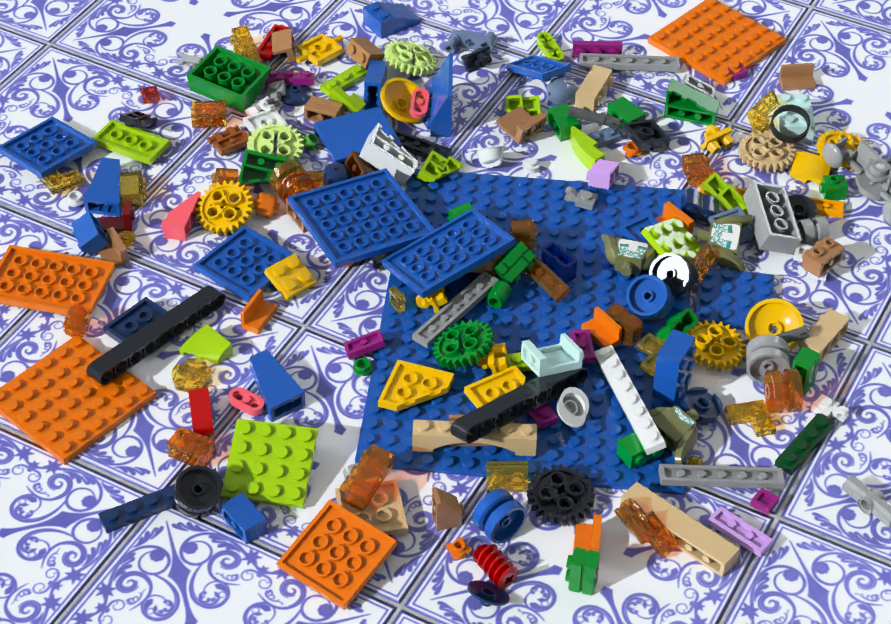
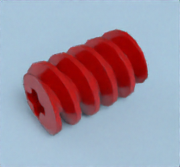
M483 544L473 554L475 563L493 580V583L498 586L499 590L507 588L518 574V568L513 567V563L508 561V557L503 555L501 550H498L496 544Z

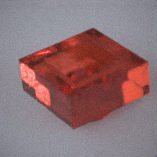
M156 85L139 88L143 104L160 101Z

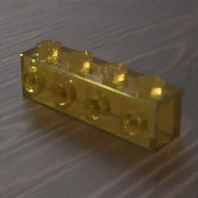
M248 26L231 28L232 35L229 36L231 45H233L234 52L262 63Z

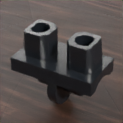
M486 45L461 56L462 65L465 66L466 72H471L480 67L484 68L488 63L493 62L490 56V46Z

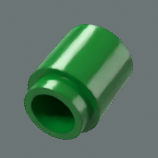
M504 281L495 282L487 296V302L492 308L499 309L505 305L512 292L510 285Z

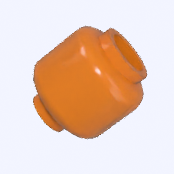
M261 192L259 195H255L253 202L255 207L252 209L255 210L256 215L271 218L274 213H278L280 203L277 202L275 195Z

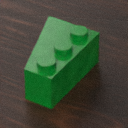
M671 78L667 88L664 117L715 126L720 101Z

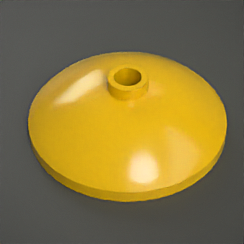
M405 78L389 79L382 86L380 92L381 102L385 110L393 118L401 122H419L421 119L413 118L410 115L412 93L419 87Z
M776 298L766 299L757 303L749 311L745 320V334L749 341L761 335H777L801 327L804 323L800 312L790 302ZM775 327L778 329V331L776 333H772L770 331L771 328ZM801 339L788 343L789 351H792Z

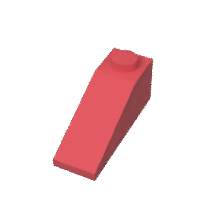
M197 191L171 210L166 219H163L161 229L164 230L165 238L181 241L187 240L197 218L196 215H198L196 208H199L197 202L202 201L199 197L201 192Z

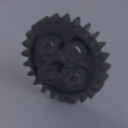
M552 464L551 470L544 467L543 473L537 471L536 477H531V483H528L527 503L531 505V511H536V517L543 516V522L549 519L551 520L550 524L553 525L556 521L559 527L562 526L563 522L570 526L572 520L578 524L579 518L584 520L586 514H590L591 508L594 506L595 493H593L594 486L590 485L591 479L585 480V473L579 475L578 468L571 471V465L564 469L563 465L560 464L559 469H556L554 464Z

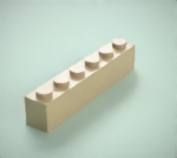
M636 482L621 496L620 506L627 508L631 505L636 510V517L640 524L719 576L723 577L738 562L740 549L734 543L719 536L717 532L710 530L698 520L693 519L681 509L676 508L664 498L650 491L649 488Z

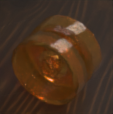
M797 368L784 369L782 373L777 369L765 372L764 397L769 413H782L784 408L787 412H800L803 404V387Z

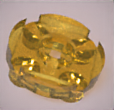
M188 358L184 360L185 363L180 365L178 363L172 369V381L177 391L188 392L189 389L204 388L212 380L211 368L202 359Z

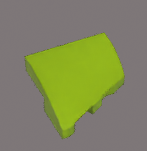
M338 85L332 89L328 100L343 103L344 109L352 113L362 111L366 105L354 92L349 96Z
M522 94L505 96L506 113L519 106L531 116L541 113L539 96L522 97Z
M432 150L416 178L426 182H434L461 169L463 164L451 156L446 159Z
M206 324L181 346L179 354L184 356L185 353L195 355L196 359L220 364L233 355L232 343Z

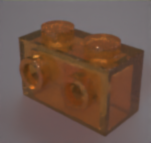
M226 100L191 101L192 128L227 127Z
M179 427L166 443L168 457L191 466L201 465L207 467L216 455L215 440Z

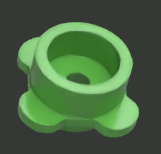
M311 133L302 135L301 138L304 139L303 145L307 149H319L317 146L319 143L317 136Z

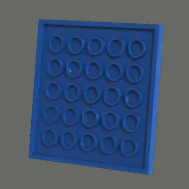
M387 168L288 196L289 205L335 269L403 248L435 230Z

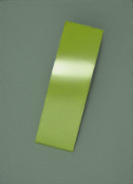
M572 126L570 132L571 146L578 159L590 170L592 165L596 164L599 159L605 160V154L597 149L598 142L575 126Z
M716 171L699 185L707 195L719 200V206L723 210L727 211L740 206L744 213L749 215L744 198L731 184H727Z

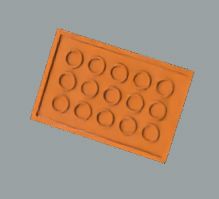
M9 245L0 260V304L90 319L116 269V264L110 261Z

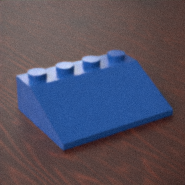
M449 53L433 78L432 87H429L427 130H430V137H451L453 53Z

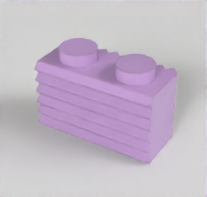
M599 159L587 171L586 180H588V186L606 188L608 190L619 176L620 163Z

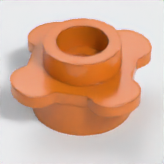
M633 141L623 146L627 157L640 156L643 153Z
M461 537L457 538L453 543L446 545V549L450 551L451 556L457 560L464 559L472 551V547L467 545L465 539Z

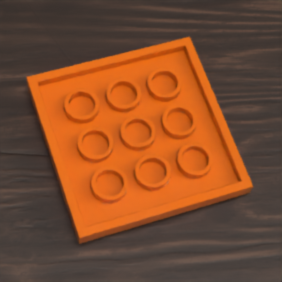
M329 499L278 560L276 565L279 569L345 611L398 543L397 540Z

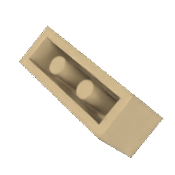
M593 65L575 94V107L594 112L596 107L600 106L603 96L607 95L608 88L613 85V70Z
M829 308L825 314L822 313L815 325L812 324L808 330L809 337L800 340L798 344L800 346L799 351L802 347H807L818 352L821 355L820 364L847 332L850 318Z

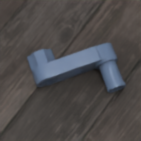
M455 29L448 37L444 50L447 53H453L456 46L476 50L487 45L490 46L491 52L498 41V37L491 31L482 35Z

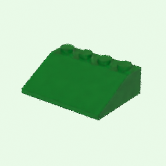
M216 45L187 74L189 90L245 113L244 110L252 105L258 97L272 71V67Z

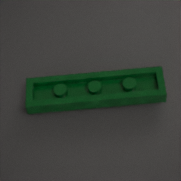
M817 413L775 460L774 466L782 468L786 473L793 475L832 431L835 422Z

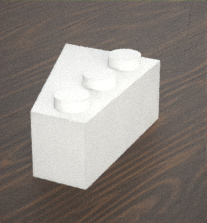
M378 123L367 137L359 157L379 170L387 168L394 179L404 185L414 173L418 161L403 146L400 148L393 142L394 138L391 135L387 136L381 130L382 126Z

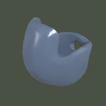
M557 77L548 84L546 95L548 100L556 105L568 104L575 100L577 87L575 85H567L565 77Z

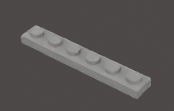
M580 53L579 68L591 69L593 65L620 71L679 72L680 69L679 57L596 53Z
M485 271L481 273L412 334V340L429 348L437 340V337L442 336V331L447 332V327H452L483 300L499 279Z
M659 464L658 468L660 485L760 489H784L785 486L782 468Z

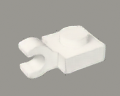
M267 96L254 102L244 111L250 116L264 110L270 111L275 105L268 104L267 100L270 98Z
M823 394L811 405L812 412L820 413L827 418L833 417L841 423H844L848 418L846 416L849 411L848 408L839 406V402Z

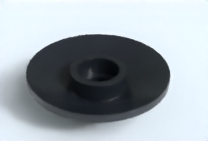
M791 195L788 197L796 223L798 220H812V218L816 217L817 206L812 199L804 195Z

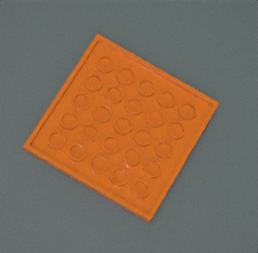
M704 0L648 37V43L670 56L679 57L680 62L725 86L733 80V75L729 72L728 66L734 73L742 71L739 67L740 62L748 70L786 43V38L717 0Z
M77 334L0 387V415L62 464L66 465L157 398L156 391L128 371L106 385H101L86 374L87 367L104 353Z

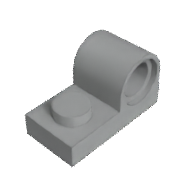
M688 73L681 80V83L714 98L715 87Z

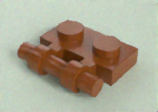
M230 126L221 133L216 132L212 134L211 137L207 138V142L209 144L213 143V148L221 156H225L246 147L247 142H249V135L243 129L240 130L239 126Z

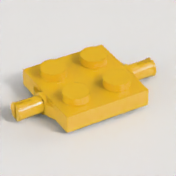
M321 33L298 45L297 52L301 55L296 57L297 63L300 64L305 60H309L318 67L343 54V48L338 45V43L344 41L343 36L339 35L335 38H330Z

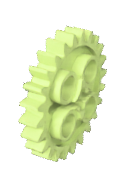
M400 39V42L397 40L394 42L390 41L384 52V57L387 58L386 61L390 62L391 66L395 65L394 69H401L400 72L405 71L407 75L409 73H412L413 76L418 74L420 77H422V74L424 76L431 75L432 72L434 73L438 63L435 55L431 54L432 51L426 50L427 47L422 48L421 44L416 45L415 42L410 43L408 40L406 42Z
M270 121L269 126L263 123L262 129L257 126V132L252 131V136L248 137V150L274 155L275 135H278L277 156L297 160L298 162H300V157H303L304 139L301 138V133H297V128L292 130V125L286 127L285 122L279 125V122L276 121V124L273 125Z

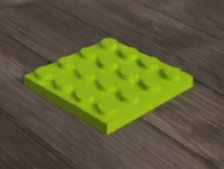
M237 419L221 497L223 499H231L243 493L247 499H252L254 503L304 509L319 434L318 428Z

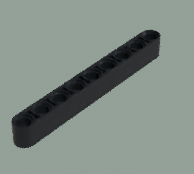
M211 285L204 287L92 361L87 367L86 374L101 385L108 384L219 309L225 302V294Z
M582 367L576 370L537 377L456 419L451 426V434L466 443H473L561 396L565 389L580 386L585 382L588 371Z

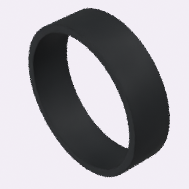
M783 105L773 113L770 128L778 140L785 143H796L806 137L810 127V117L803 108L797 105ZM782 112H796L805 119L807 129L798 136H786L775 128L774 118Z

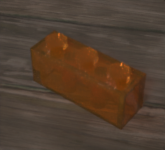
M371 444L368 450L365 449L361 454L359 464L354 465L351 469L349 479L343 481L340 486L341 502L363 512L393 467L394 454L374 444Z

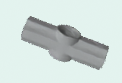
M849 476L842 484V490L857 501L858 507L863 513L867 515L872 513L886 526L891 527V505L886 501L884 494L877 488L870 489L856 476Z

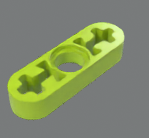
M548 32L538 33L536 43L545 57L564 63L565 55L551 34Z

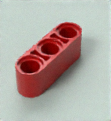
M208 387L189 389L188 394L194 437L214 435Z

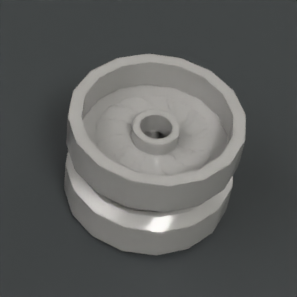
M761 335L750 340L746 346V372L748 377L760 384H775L784 380L790 373L788 343L776 335Z

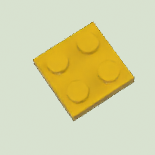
M295 253L266 268L264 274L286 301L317 283L315 277Z

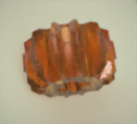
M73 305L69 308L63 323V331L66 335L70 337L85 336L91 321V311L81 305Z

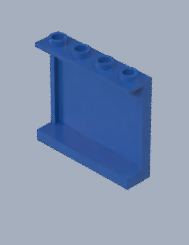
M379 106L314 123L315 136L320 137L333 163L337 162L344 165L345 160L352 151L361 153L367 137L378 123L382 126L381 130L387 136L391 135L394 138L393 142L400 148L402 147L401 141Z

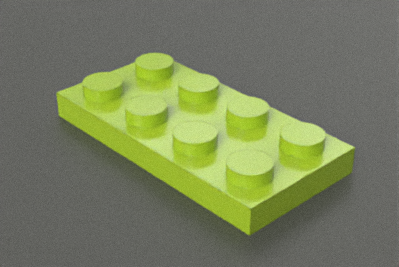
M113 119L92 138L97 141V146L150 166L170 146V140L135 127L125 126L124 123Z

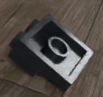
M653 119L623 124V131L639 149L649 148L652 153L668 149L670 138Z

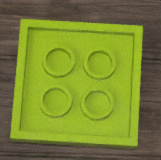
M677 217L645 227L641 231V234L659 255L665 253L684 255L690 258L696 267L707 263L711 259L706 249L696 241L694 235L684 227L682 221Z

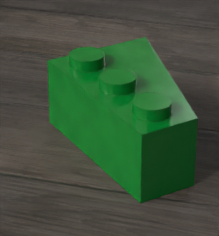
M245 149L238 182H240L241 186L294 181L298 161Z

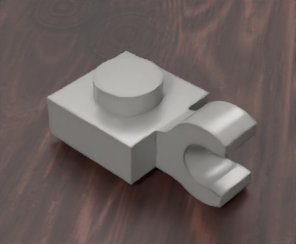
M176 52L177 55L181 56V60L174 61V63L184 65L186 62H189V66L195 67L203 58Z
M284 80L268 84V97L270 100H274L275 106L282 104L281 97L286 95Z
M568 186L565 191L564 200L575 202V206L592 211L598 194L581 189L578 193L575 188Z

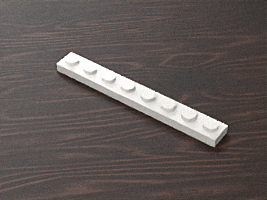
M610 345L595 351V358L646 454L649 455L666 448L663 437L613 346Z

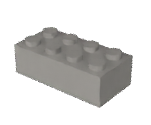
M752 181L743 197L748 214L752 215L753 222L751 224L759 250L792 255L802 241L785 186Z

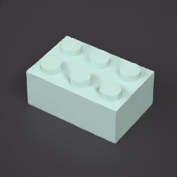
M775 94L773 113L779 107L788 104L797 105L808 113L810 117L809 131L804 139L796 143H813L816 127L810 95ZM782 112L774 118L775 128L783 135L798 136L807 129L805 119L796 112Z

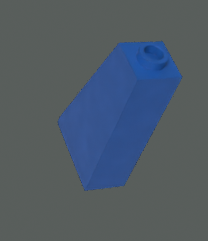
M370 61L364 81V102L366 103L364 110L378 106L382 110L383 104L380 92L382 86L387 81V61Z
M102 157L83 199L86 212L118 217L122 215V171L120 159Z
M267 349L250 357L251 372L259 394L265 401V410L271 422L306 405L304 390Z

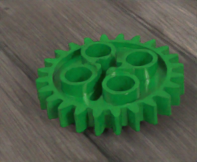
M470 319L465 323L463 320L461 325L455 323L453 328L447 327V332L442 331L443 336L437 337L438 341L433 343L435 347L432 350L436 361L443 368L448 367L450 370L455 367L458 370L462 366L465 369L467 364L473 366L474 361L480 362V357H487L485 352H491L490 347L494 346V333L489 324H485L484 321L479 322L477 319L472 322Z

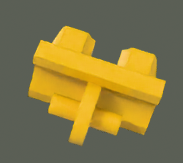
M708 125L704 133L705 142L700 147L702 150L708 149L712 154H715L721 149L720 142L725 148L732 146L734 142L730 135L733 131L732 128L729 126L720 130L719 127Z
M445 287L424 299L418 295L416 297L417 306L428 308L432 305L436 314L440 310V306L448 303L444 294Z
M505 342L494 343V346L490 347L491 352H485L487 357H480V362L476 361V364L482 367V369L491 368L492 375L507 369V348Z

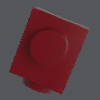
M131 202L123 203L122 216L97 217L104 232H107L106 229L114 227L116 232L132 231L133 221L136 220L135 210H132Z

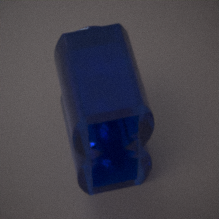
M550 242L542 247L541 265L546 271L553 273L559 281L566 284L576 278L577 259L572 254L565 252L555 242Z

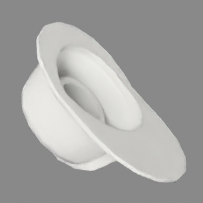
M492 146L483 149H468L467 151L477 152L482 166L492 168L501 165L503 150L507 149V146Z
M569 387L562 392L557 402V413L567 425L578 428L585 422L589 410V400L580 389Z

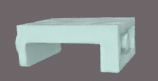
M563 333L561 334L559 344L537 348L530 340L522 341L521 359L538 377L582 368L584 353L572 339Z

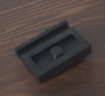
M135 110L120 114L119 121L124 122V125L128 127L139 125V128L156 125L158 118H150L151 115Z

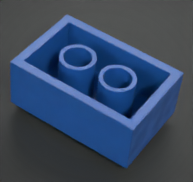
M672 330L657 354L652 391L653 397L675 404L678 397L681 398L683 396L685 385L690 384L693 376L690 372L693 369L695 360H692L697 349V346H694V336Z

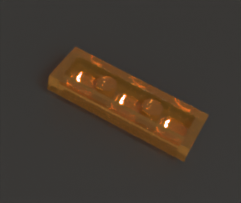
M537 256L533 260V266L528 270L524 269V272L557 303L572 291Z

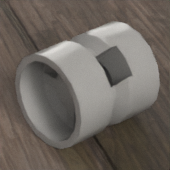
M824 216L815 217L812 220L804 219L797 221L802 238L801 243L813 242L814 240L819 241L830 235L829 223Z

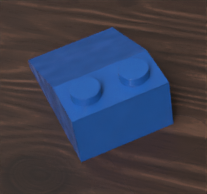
M375 2L363 7V23L381 39L421 23V19L404 4Z

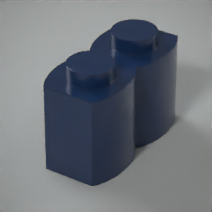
M687 188L681 196V211L689 217L697 218L701 222L709 224L707 222L708 218L719 214V200L710 195H703L696 189Z

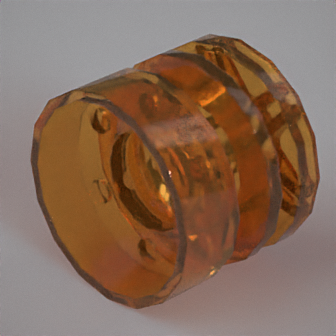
M295 160L279 164L273 170L269 179L270 186L285 205L288 196L317 188L315 181L303 166Z

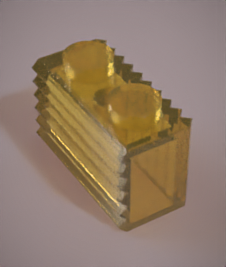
M142 171L120 173L122 207L123 203L131 202V207L144 206V199H147L146 177H142Z

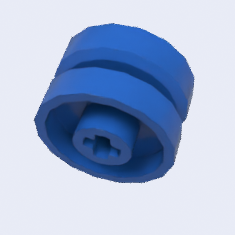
M644 274L636 277L630 283L626 293V300L630 309L639 317L647 321H657L670 313L673 307L674 296L670 287L660 278Z
M502 488L487 494L478 503L472 514L473 523L481 531H484L485 535L495 544L504 543L511 539L521 529L527 518L526 509L518 501H515L514 497L506 489Z

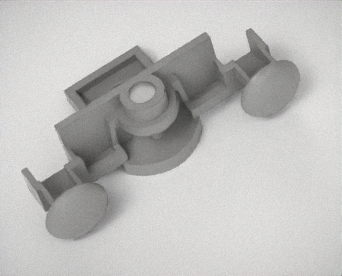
M847 136L838 140L835 144H825L822 149V156L828 166L838 168L841 166L842 160H844L857 172L855 186L863 196L875 201L883 199L887 201L883 205L882 214L885 221L891 225V157L884 160L864 140L860 141L857 150L846 149Z

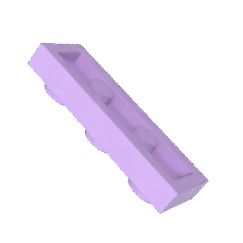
M722 506L708 518L710 526L758 557H761L773 544L772 538Z

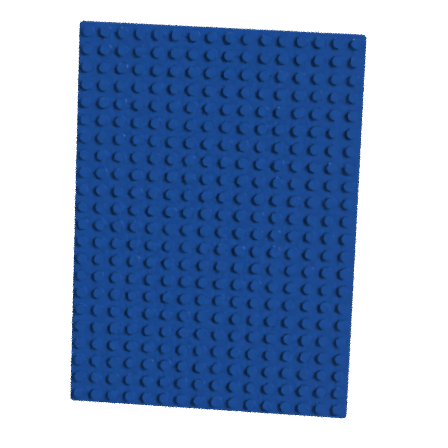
M415 169L407 181L406 194L434 229L448 222V210L468 202L475 210L514 237L516 241H522L536 256L533 260V266L528 270L524 269L520 274L521 278L516 283L509 284L512 292L504 306L499 309L492 308L488 304L486 296L457 322L458 325H461L463 320L465 323L470 319L472 322L477 319L479 322L484 321L485 324H489L494 333L495 344L505 342L507 354L521 352L522 341L530 340L537 348L559 344L561 334L563 333L570 338V330H581V324L593 319L594 308L599 306L622 327L621 344L615 347L614 350L647 410L658 407L672 408L674 406H678L683 410L682 399L688 391V385H685L683 396L681 398L678 397L675 404L653 397L652 391L657 354L663 346L656 338V335L662 327L666 326L670 317L690 308V291L681 296H674L673 307L664 318L657 321H647L639 317L628 306L626 293L630 283L636 277L644 274L649 275V270H643L639 275L623 276L606 259L601 236L607 234L612 235L615 240L617 237L626 239L619 232L620 226L647 214H650L654 219L662 216L664 204L669 201L681 210V196L686 191L685 189L612 184L606 190V188L589 187L588 182L455 171L434 182H426L416 178L420 169ZM570 186L575 188L578 193L581 189L598 194L593 210L577 207L575 202L564 200L566 188ZM390 272L380 324V331L386 346L375 351L355 464L378 460L382 468L521 481H531L532 476L536 477L537 471L543 473L544 467L551 470V466L554 464L556 469H559L560 464H562L564 469L571 465V471L578 468L579 475L585 473V480L591 479L590 485L594 487L628 490L633 484L638 482L654 493L683 495L685 493V486L660 485L659 464H676L674 463L675 454L667 447L664 450V454L660 457L653 458L644 465L637 466L631 470L616 454L618 440L635 431L596 358L595 363L582 364V367L587 369L588 375L585 382L576 387L583 391L589 400V410L585 422L578 428L567 425L557 413L556 407L560 396L548 402L549 406L558 416V423L543 429H539L537 426L536 456L515 455V452L495 445H445L433 449V452L412 451L413 420L449 421V415H465L477 409L464 393V387L491 376L492 369L489 367L482 369V367L476 364V361L473 362V366L467 364L465 369L462 366L458 370L455 367L450 370L448 367L443 368L442 365L438 364L433 355L432 348L435 347L434 344L426 348L412 340V334L435 315L432 305L428 308L418 307L416 304L418 294ZM469 272L445 286L444 294L447 301L450 302L481 273ZM490 274L499 279V281H502L498 275ZM592 340L594 352L600 350L601 348ZM397 360L454 373L453 383L446 394L400 411L378 407V400ZM533 371L522 372L526 377V383L538 377ZM528 413L513 422L516 424H536ZM686 458L684 459L682 465H686Z

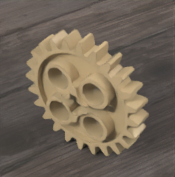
M765 130L764 133L758 131V134L751 132V136L746 134V137L742 138L741 142H739L738 154L739 159H742V163H747V167L753 166V170L758 168L759 172L766 170L769 173V170H772L776 173V169L782 172L783 168L788 169L789 165L792 166L796 149H794L795 145L782 142L772 132L769 134Z

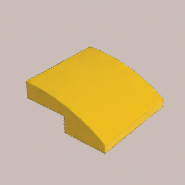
M796 151L789 176L804 184L807 180H810L819 185V183H822L823 175H829L831 167L819 155Z

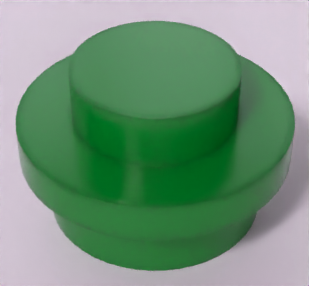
M366 358L357 359L353 365V372L358 376H367L373 370L372 364Z

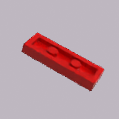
M274 24L257 49L256 57L272 60L275 56L272 52V33L289 29V27Z

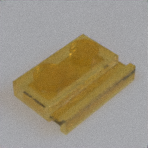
M486 461L487 493L500 488L506 489L508 492H527L528 461Z

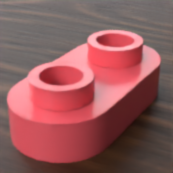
M417 88L412 93L410 115L413 118L422 119L427 115L429 92L426 89Z
M237 387L229 392V403L233 407L251 416H258L265 411L264 399L247 389Z

